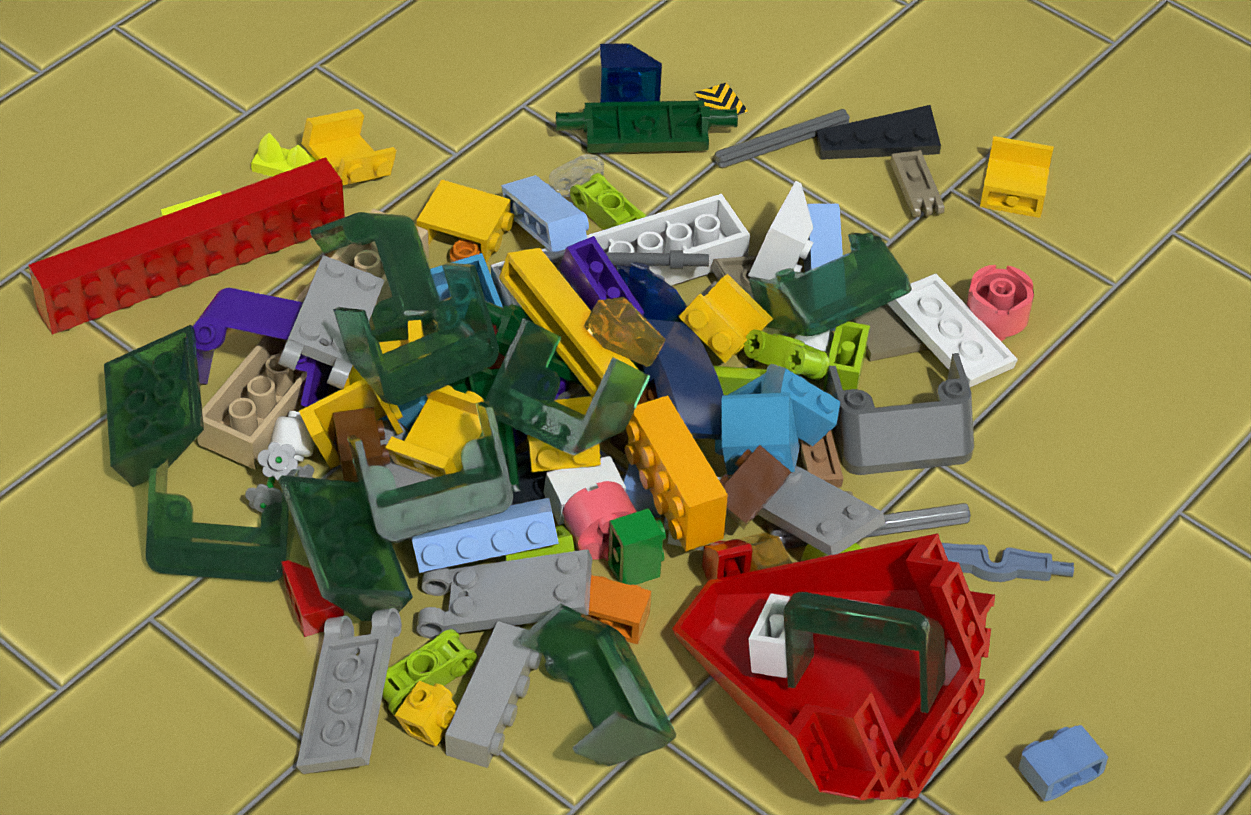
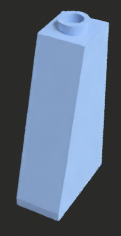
M807 204L813 224V230L808 240L814 242L806 259H803L811 324L824 325L831 331H835L837 321H845L846 316L839 204Z

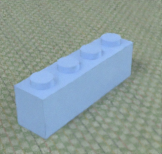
M536 175L501 185L503 197L511 199V213H514V221L552 252L566 249L567 246L587 239L586 230L589 229V222L586 214Z
M549 498L411 526L412 542L419 573L559 544Z

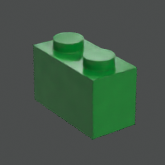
M649 508L610 520L608 565L616 580L620 583L637 585L660 577L661 562L665 559L662 545L663 540L666 539V532L662 522L655 520Z

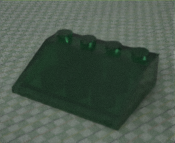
M191 324L104 363L110 466L132 487L162 475L204 430L195 330Z
M282 475L278 480L321 596L361 621H372L373 613L378 610L395 608L399 613L413 596L368 483Z

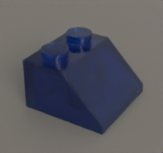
M630 43L600 44L599 102L660 101L662 63Z
M632 262L630 266H617L618 273L645 312L642 319L683 322L679 316L688 306L677 290L665 282L663 276L653 273L649 270L650 267L643 263Z

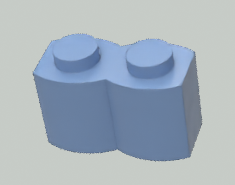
M1082 725L1072 728L1064 727L1058 730L1052 739L1042 742L1034 741L1026 746L1022 751L1018 769L1044 801H1050L1067 793L1073 787L1084 785L1104 773L1108 756Z

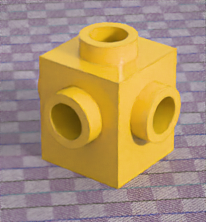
M418 681L394 716L409 736L436 747L447 732L458 707L452 700L453 694L443 685L435 683L432 686Z

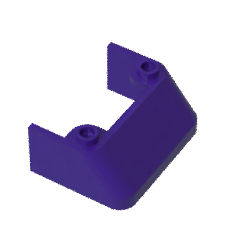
M235 288L220 290L192 328L182 380L208 384L214 350L223 344L227 328L288 340L303 302ZM303 354L300 355L295 369L307 372L301 405L308 407L327 397L329 389L327 381L333 366Z

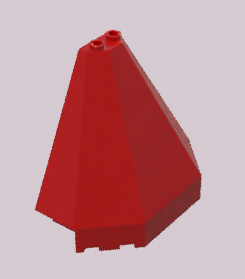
M936 533L708 580L672 629L677 640L820 793L823 792L856 800L871 798L887 800L901 797L916 799L984 695L985 679H980L979 676L982 657L988 658L992 628H986L985 626L987 613L991 607H994L995 594L969 590L959 562L948 561L940 537ZM770 594L803 598L806 603L808 633L787 678L753 673L751 671L749 637Z

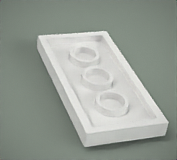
M937 274L889 292L885 302L948 369L950 368L952 354L959 353L970 387L1015 367L1018 359L972 313L970 308Z

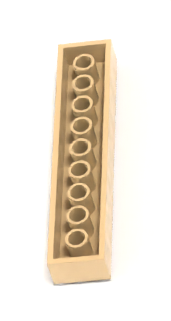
M374 208L331 257L334 260H339L344 264L385 280L364 336L429 258L428 230ZM312 281L295 301L304 302ZM265 335L195 417L198 445L254 470L260 465L258 455L262 450H268L277 418L281 416L288 417L289 411L299 412L307 407L301 405L307 372L297 369L292 370L278 364L287 340Z

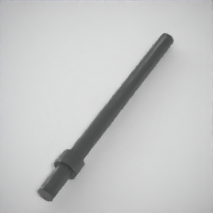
M670 250V253L605 252L613 265L670 266V269L682 270L683 266L709 267V254L683 253V250ZM543 251L553 264H561L564 252Z

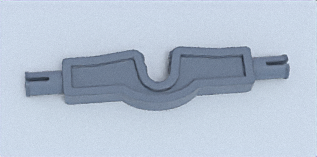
M942 543L948 561L959 562L963 573H972L974 576L987 581L1005 582L1015 578L1050 581L1051 575L1073 577L1074 562L1052 561V554L1031 552L1009 547L1003 551L1001 562L994 563L989 559L988 549L985 545Z

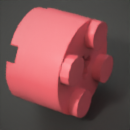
M988 265L979 269L973 275L966 305L1000 341H1003L1006 337L1020 333L1027 326L1034 298V285L1031 278L1016 267L1007 265L1006 269H996V265Z
M603 481L596 483L599 487L588 492L585 487L575 493L565 504L563 516L565 518V526L572 534L578 551L588 549L593 560L605 559L608 562L610 520L637 511L622 485L612 481Z

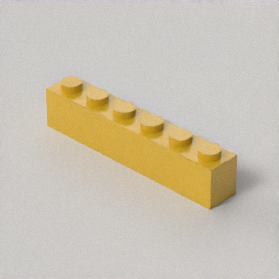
M541 248L507 253L499 279L598 405L603 408L634 401L643 375Z

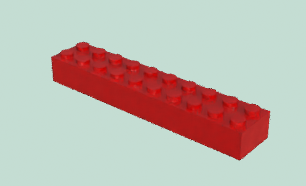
M325 157L29 264L37 310L53 335L345 226L343 181Z

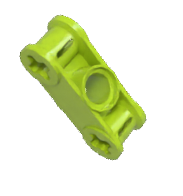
M600 173L592 175L586 183L582 185L576 184L570 188V196L575 206L589 216L603 230L647 217L644 212L637 209Z
M755 329L746 336L747 341L744 343L746 356L767 366L774 364L786 368L796 375L801 374L817 380L823 378L828 371L829 357L827 353L806 345L801 340L781 334L772 335Z
M448 629L442 632L428 644L413 651L395 665L388 667L382 697L389 704V710L393 715L396 714L418 681L432 686L435 683L445 686L474 667L478 656L474 650L467 649L459 640L460 636L456 630Z

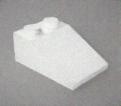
M795 181L765 237L748 275L781 292L784 291L788 281L795 283L802 269V266L798 265L797 262L800 257L806 259L814 243L808 240L813 230V224L801 183Z

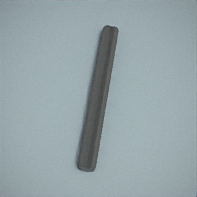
M840 109L716 151L715 162L719 168H725L816 137L817 130L849 123L850 116L845 109Z

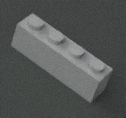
M497 621L445 734L447 756L488 768L493 755L499 756L505 740L503 732L506 725L510 727L513 725L518 710L516 705L518 698L526 696L530 684V677H528L531 669L537 670L542 658L543 650L538 648L537 632Z

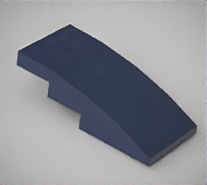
M642 318L634 320L646 383L655 384L658 398L669 396L693 438L722 440V396L724 393L717 373L698 336L683 322Z

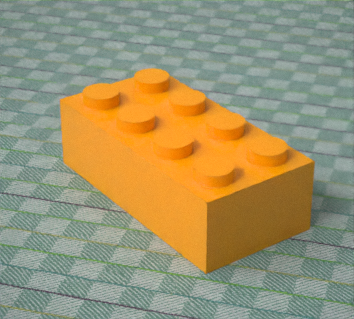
M667 395L630 407L629 422L626 423L629 437L628 445L625 446L626 457L631 465H636L644 489L651 491L657 512L660 515L664 514L672 538L680 541L685 552L724 539L728 494L669 396Z

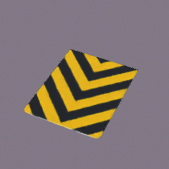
M727 82L694 92L699 100H704L705 106H710V109L737 108L738 115L748 112Z

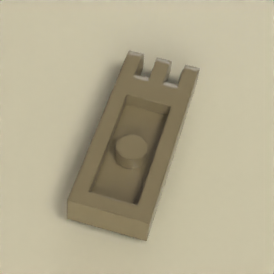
M921 150L892 154L891 165L912 216L920 217V207L925 216L932 215V206L936 214L944 213L943 201Z

